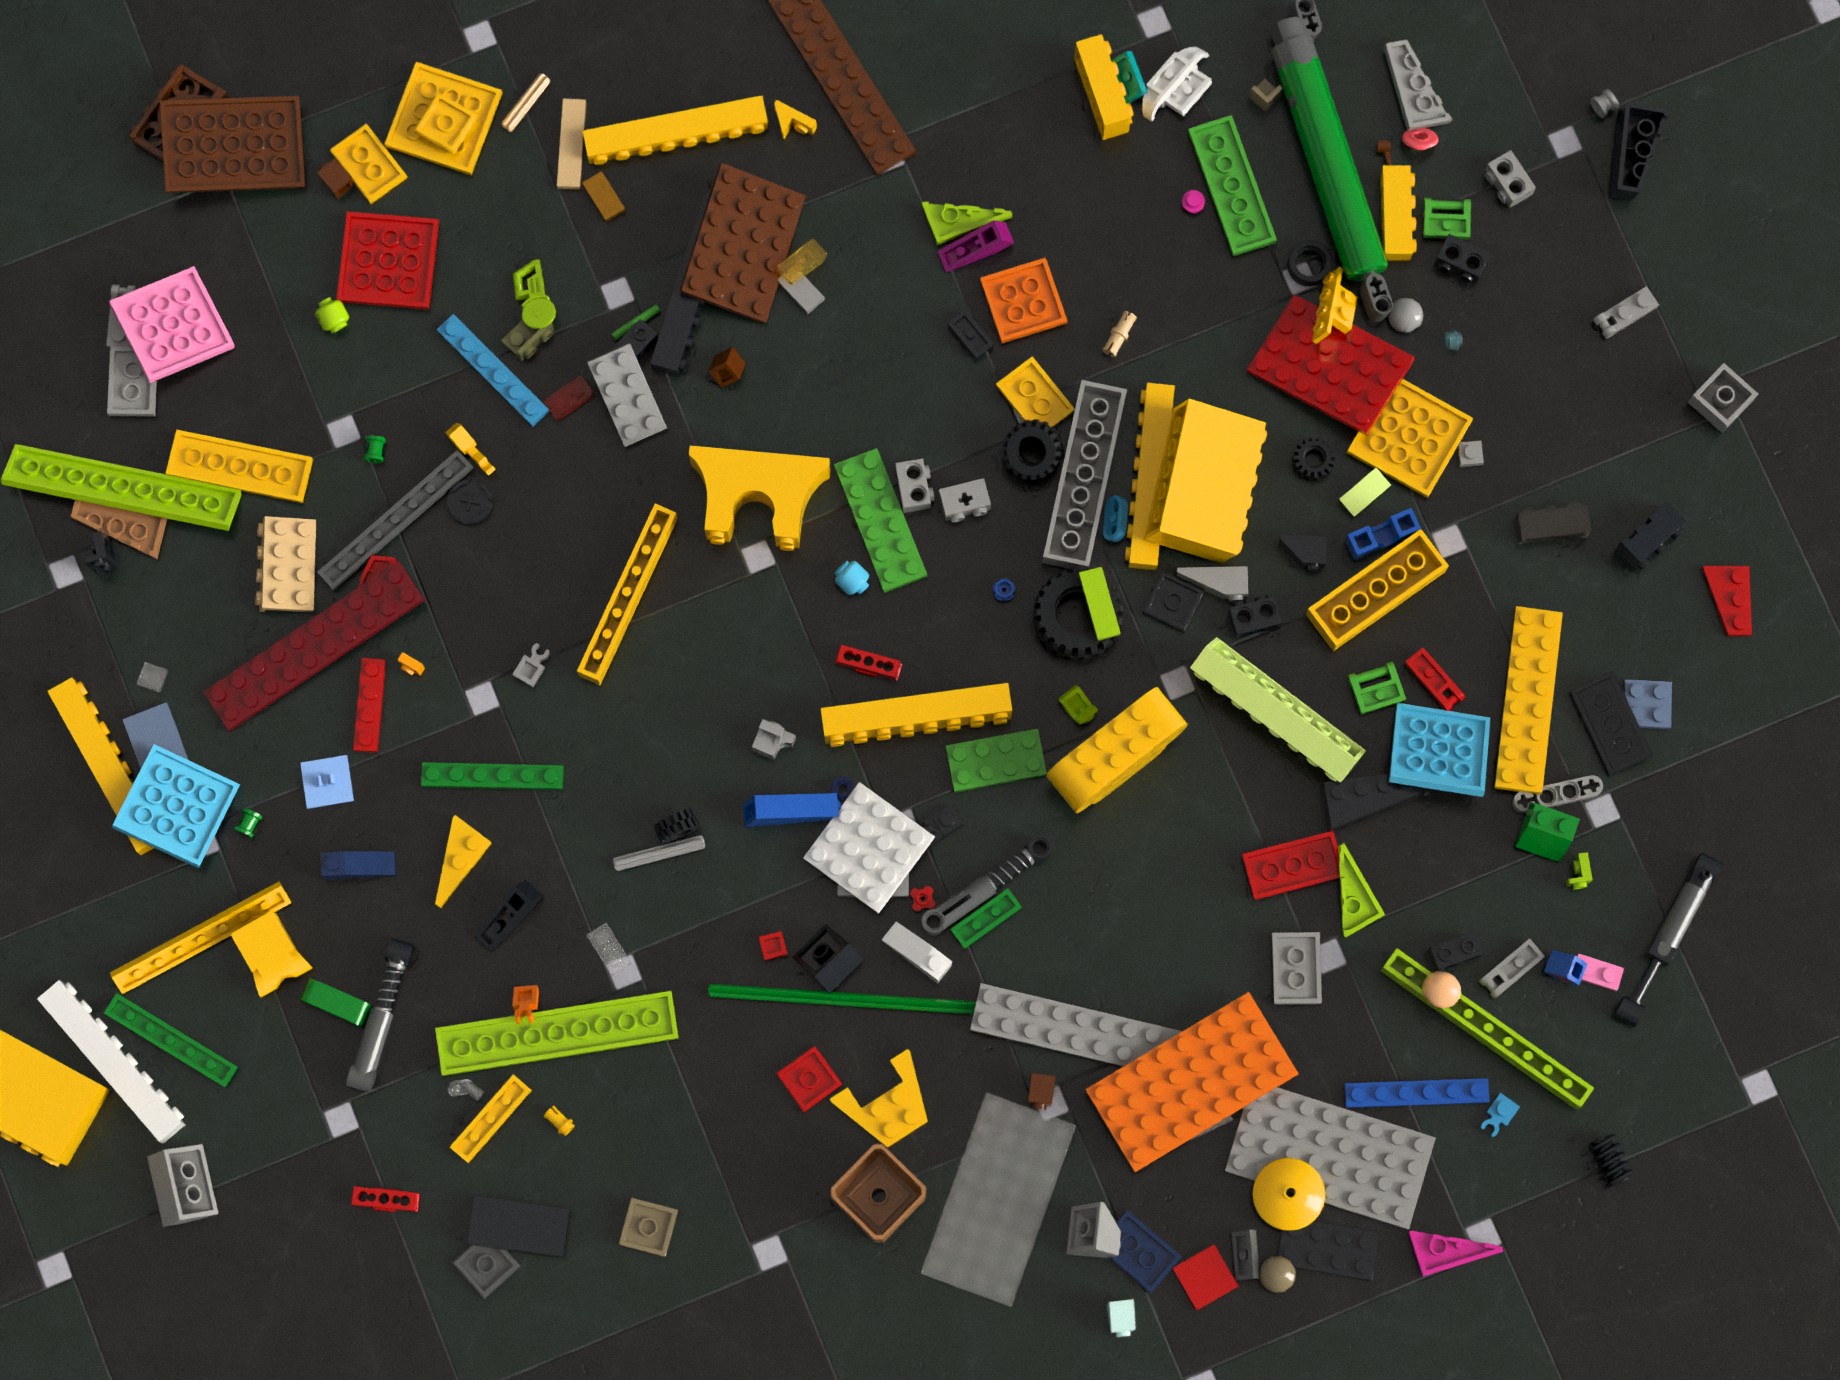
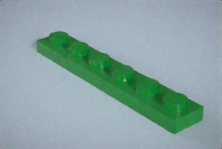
M422 762V787L563 790V765Z
M116 993L104 1012L110 1018L225 1088L238 1069L236 1065Z

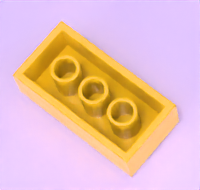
M1101 34L1076 42L1074 59L1102 140H1106L1129 132L1130 124H1132L1133 110L1130 103L1126 104L1124 96L1126 91L1123 83L1118 82L1116 76L1119 74L1115 61L1111 62L1109 56L1111 54L1110 44L1108 40L1104 41Z

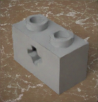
M984 478L939 489V498L946 521L959 522L964 520L965 516L974 514L975 517L987 514V511L991 510V502ZM962 498H966V500L969 501L968 506H965V504L962 502Z

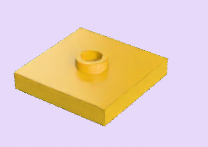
M437 93L414 129V132L454 155L478 116L449 98Z

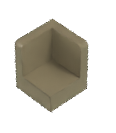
M1264 79L1257 87L1253 86L1250 89L1249 98L1266 112L1281 97L1283 88L1280 85L1275 88Z

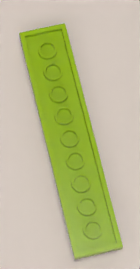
M15 444L1 477V484L226 531H229L241 498V490L18 444Z
M672 991L534 1012L532 1023H529L527 1016H523L520 1019V1024H517L515 1017L509 1016L435 1028L442 1076L679 1039Z

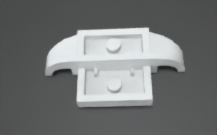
M1189 47L1178 53L1174 52L1146 84L1147 93L1143 95L1142 103L1143 116L1152 122L1159 107L1164 108L1166 105L1184 116L1212 84L1211 78L1197 70V63L1204 57L1207 59L1209 54L1198 47Z

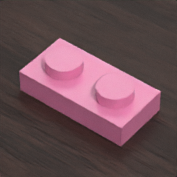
M1577 954L1578 958L1587 963L1581 981L1615 992L1618 990L1624 968Z

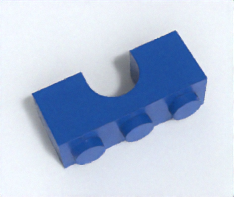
M1412 508L1390 516L1387 521L1370 528L1368 525L1347 534L1345 542L1353 560L1357 561L1406 540L1420 530L1421 527Z

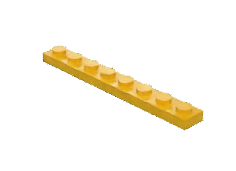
M277 882L110 972V975L120 992L124 994L231 936V933L271 910L276 912L289 905L291 901L281 883Z

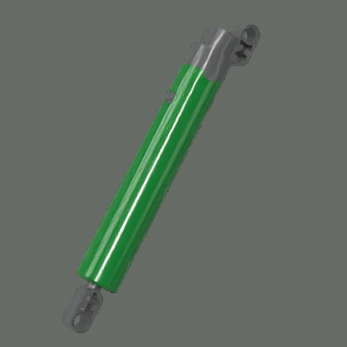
M1296 0L1290 8V18L1278 21L1270 31L1275 44L1271 54L1346 279L1352 281L1363 280L1359 292L1367 316L1372 321L1380 322L1393 308V302L1386 281L1380 275V273L1386 270L1388 262L1314 44V40L1322 30V23L1313 0ZM1299 7L1305 9L1306 12H1302ZM1376 305L1381 306L1383 308V312L1379 311Z

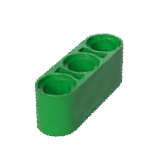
M309 978L300 998L301 1001L359 1027L363 1026L372 1007L369 1003L312 978Z

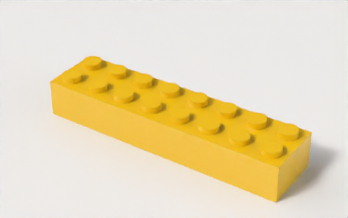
M1003 683L821 708L825 744H830L831 747H838L844 745V742L854 741V744L868 742L869 738L876 737L877 740L881 741L891 739V735L900 734V737L914 736V732L923 731L924 734H933L938 732L937 729L947 728V731H955L965 725H970V728H978L984 726V723L993 722L994 725L1005 724L1007 720L1011 719L1012 705L1009 684Z

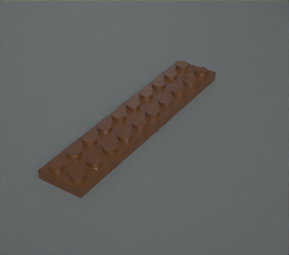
M766 0L875 174L878 176L916 154L912 143L822 1Z

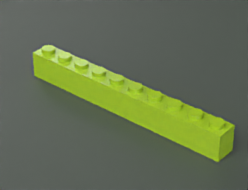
M1396 948L1380 970L1575 1110L1582 1107L1593 1091L1594 1087L1461 994L1459 1000L1453 1006L1445 1009L1431 1005L1422 993L1423 981L1431 972Z

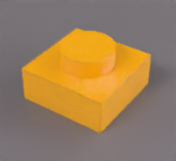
M403 652L398 658V662L402 665L400 669L411 676L414 673L420 676L425 669L422 663Z

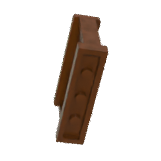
M180 64L178 68H174L170 73L169 81L165 87L162 86L158 90L152 105L149 104L145 108L140 122L132 126L129 138L133 144L164 162L163 152L157 149L163 145L162 138L153 143L147 142L144 138V135L150 128L155 130V133L150 135V137L156 138L162 135L160 101L229 98V96L222 88L215 86L183 64ZM184 80H190L194 83L195 90L193 95H189L190 90L187 85L184 91L179 90V86ZM200 86L211 92L213 96L210 98L199 95Z

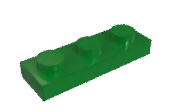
M1007 888L951 928L950 931L963 949H966L1022 909V906Z

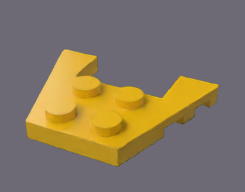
M909 1049L890 1060L903 1082L863 1108L859 1106L848 1087L830 1098L832 1104L837 1106L887 1148L928 1122Z

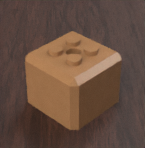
M874 1144L831 1188V1198L875 1243H884L926 1200V1187L883 1144ZM882 1189L886 1193V1198L883 1202L878 1203L872 1199L874 1190Z

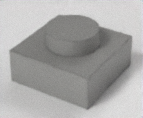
M1481 441L1459 443L1457 449L1460 467L1484 464Z

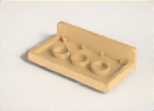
M265 516L262 523H258L257 537H261V546H257V560H260V569L257 568L256 582L260 583V591H256L255 605H259L260 612L278 610L312 613L314 611L316 520Z

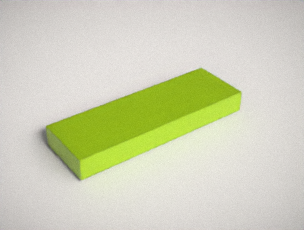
M1102 567L1079 572L1097 641L1119 636L1121 633Z

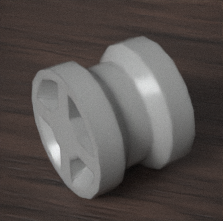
M1605 89L1600 96H1594L1590 100L1594 111L1601 118L1607 116L1610 110L1615 111L1619 108L1616 97L1609 89Z

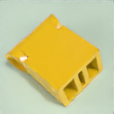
M273 910L230 934L253 973L260 998L276 990L285 978H297L313 968L298 953L279 917Z

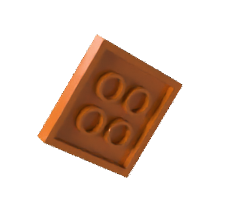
M1046 257L980 278L1001 344L1067 323V318Z

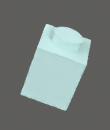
M1133 1299L1109 1302L1107 1310L1110 1333H1116V1337L1131 1336L1130 1331L1136 1330Z

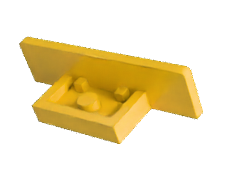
M1338 267L1333 272H1329L1323 279V290L1319 297L1320 304L1316 312V324L1313 328L1312 342L1315 344L1331 333L1332 325L1344 334L1352 328L1357 296L1340 285L1343 272L1341 267Z

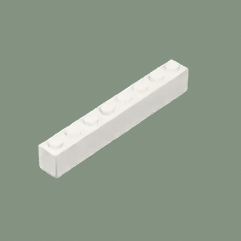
M58 980L37 998L38 1001L155 1138L164 1144L185 1126L181 1120L184 1118L183 1114L175 1106L171 1108L166 1103L169 1098L160 1088L157 1091L151 1085L153 1079L145 1071L141 1073L136 1068L138 1062L130 1053L124 1054L120 1049L123 1045L115 1035L110 1037L105 1030L108 1027L99 1017L96 1020L90 1014L92 1008L85 1000L80 1002L76 998L75 994L77 991L69 982L64 984Z

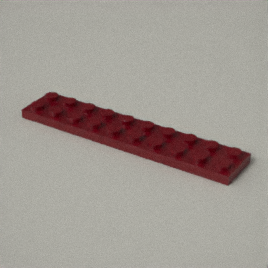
M397 561L203 692L226 728L231 731L424 602L425 599L402 564Z

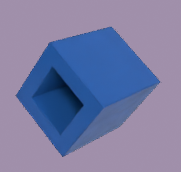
M1552 950L1544 972L1558 981L1579 986L1587 963L1575 955Z

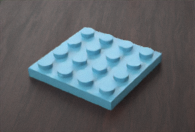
M1397 703L1389 782L1483 797L1485 792L1490 717Z
M153 744L112 828L199 868L240 784Z

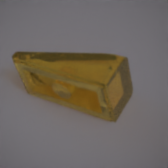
M812 238L777 266L776 270L792 285L821 265L827 253Z

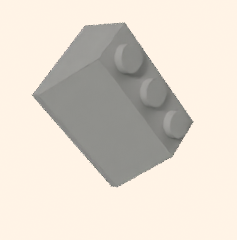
M203 1144L166 1149L147 1157L163 1227L183 1224L218 1214Z

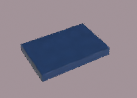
M1126 1210L1116 1222L1121 1231L1119 1255L1108 1258L1151 1294L1182 1256L1131 1212Z

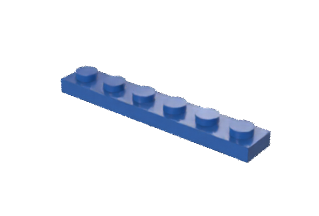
M1488 1078L1344 1084L1345 1108L1490 1102Z

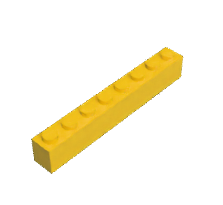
M757 96L583 130L589 164L600 165L606 163L607 160H625L631 155L636 154L646 156L651 154L652 151H671L675 147L682 145L684 147H692L697 142L702 141L712 143L723 137L737 138L743 133L748 132L758 134L763 132L764 129H768V120L763 96Z
M1147 383L1146 390H1141L1140 403L1144 404V412H1139L1138 426H1142V433L1137 434L1136 448H1140L1139 457L1134 459L1133 470L1138 471L1137 479L1132 480L1131 493L1136 494L1135 502L1130 501L1129 515L1133 516V524H1128L1127 538H1131V546L1126 547L1125 560L1129 561L1128 568L1156 571L1158 566L1159 544L1146 541L1144 537L1172 416L1174 385Z
M654 504L577 669L579 677L599 686L601 685L678 520L676 512Z
M71 677L47 692L117 816L134 784L129 776L132 771L126 761L121 762L118 756L121 751L115 741L110 742L107 734L110 732L104 721H98L96 714L99 712L92 701L88 703L84 696L88 692L81 681L77 683ZM128 836L136 852L140 855L154 848Z

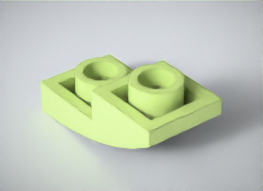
M1376 467L1340 497L1339 500L1353 516H1356L1390 487L1391 484Z

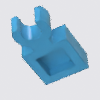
M1499 1093L1486 1112L1491 1118L1485 1120L1480 1125V1129L1483 1130L1486 1125H1491L1493 1132L1490 1137L1493 1138L1499 1132V1124L1501 1123L1506 1127L1520 1106L1502 1093Z

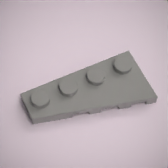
M1402 40L1386 43L1383 48L1407 131L1450 123L1452 118L1449 113L1445 112L1442 106L1443 102L1439 95L1436 96L1433 91L1432 83L1428 76L1424 75L1420 68L1421 64L1408 41Z

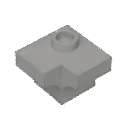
M762 719L752 745V751L774 760L780 749L793 747L796 735L785 731L783 726L776 722H768Z

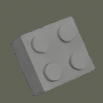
M1723 363L1694 393L1688 403L1723 433L1753 402L1758 393Z

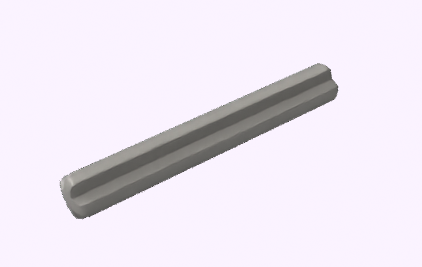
M700 835L613 858L614 868L616 871H621L705 848L704 838Z

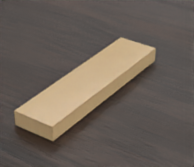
M563 99L557 188L580 189L586 100Z

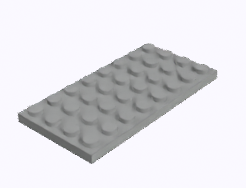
M1277 1087L1243 1108L1224 1172L1255 1181L1260 1171L1269 1163L1282 1158L1299 1159L1311 1165L1320 1175L1325 1188L1324 1204L1409 1230L1436 1138ZM1293 1189L1286 1190L1287 1192L1295 1194Z

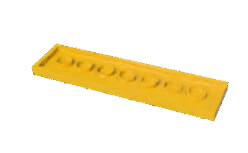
M1518 606L1515 608L1494 789L1542 794L1563 612Z

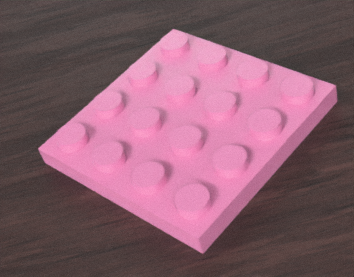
M195 267L109 301V305L149 383L234 348V343Z

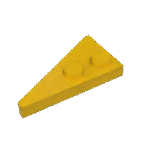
M456 815L452 819L435 902L439 908L443 907L492 844Z

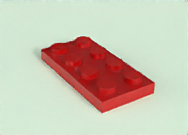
M1334 831L1241 855L1254 901L1340 879L1338 845Z

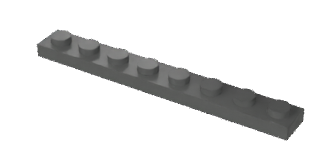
M456 450L317 572L319 576L334 591L369 561L371 555L377 554L457 482L473 470V466Z

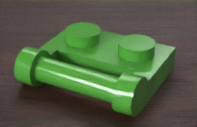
M1424 197L1423 238L1446 239L1448 234H1451L1463 240L1470 239V199L1445 201ZM1432 209L1462 210L1463 215L1432 213Z
M1393 661L1385 663V666L1357 675L1355 673L1347 675L1361 715L1406 700ZM1389 675L1390 677L1388 681L1363 689L1359 685V683L1381 676Z

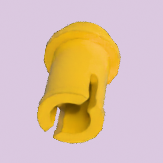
M552 1106L544 1115V1118L558 1129L559 1134L566 1136L574 1128L573 1120H568L555 1106Z

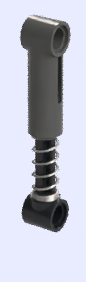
M1043 835L1033 837L1024 846L1021 853L1017 856L1014 855L1012 860L1005 861V865L1002 867L998 866L996 871L989 873V876L982 874L938 906L927 911L922 917L923 931L930 936L941 934L944 929L996 894L995 890H997L999 885H1005L1006 880L1012 879V876L1016 873L1020 874L1023 868H1028V865L1047 860L1052 850L1050 840ZM1037 843L1044 844L1046 851L1043 854H1037L1033 850V846ZM959 903H963L946 916L943 915ZM931 917L938 918L940 925L937 928H930L926 923L927 920Z
M391 938L385 955L388 968L384 972L386 976L381 981L383 986L379 990V998L376 999L377 1005L370 1009L354 1064H352L348 1074L347 1087L368 1093L373 1088L377 1074L376 1069L393 1018V1014L389 1011L392 1010V1001H395L393 999L395 992H398L396 988L398 983L401 982L399 980L400 975L404 973V968L409 967L412 961L415 944Z

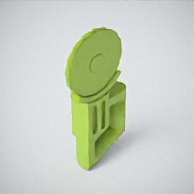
M535 259L513 273L516 300L527 299L521 305L524 323L533 329H541L552 323L555 318L556 309L549 297L545 295L541 263L539 259ZM536 270V274L527 279L528 290H524L522 278Z

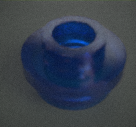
M846 777L837 778L831 786V792L837 793V800L846 801L855 789L853 782ZM840 786H846L848 790L846 793H840L838 789Z

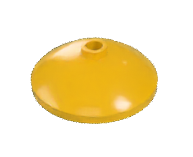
M1282 1158L1269 1163L1260 1171L1253 1186V1202L1258 1214L1266 1223L1280 1230L1292 1231L1308 1226L1318 1217L1325 1201V1188L1318 1172L1308 1163L1295 1158ZM1293 1189L1295 1192L1294 1197H1288L1286 1190Z

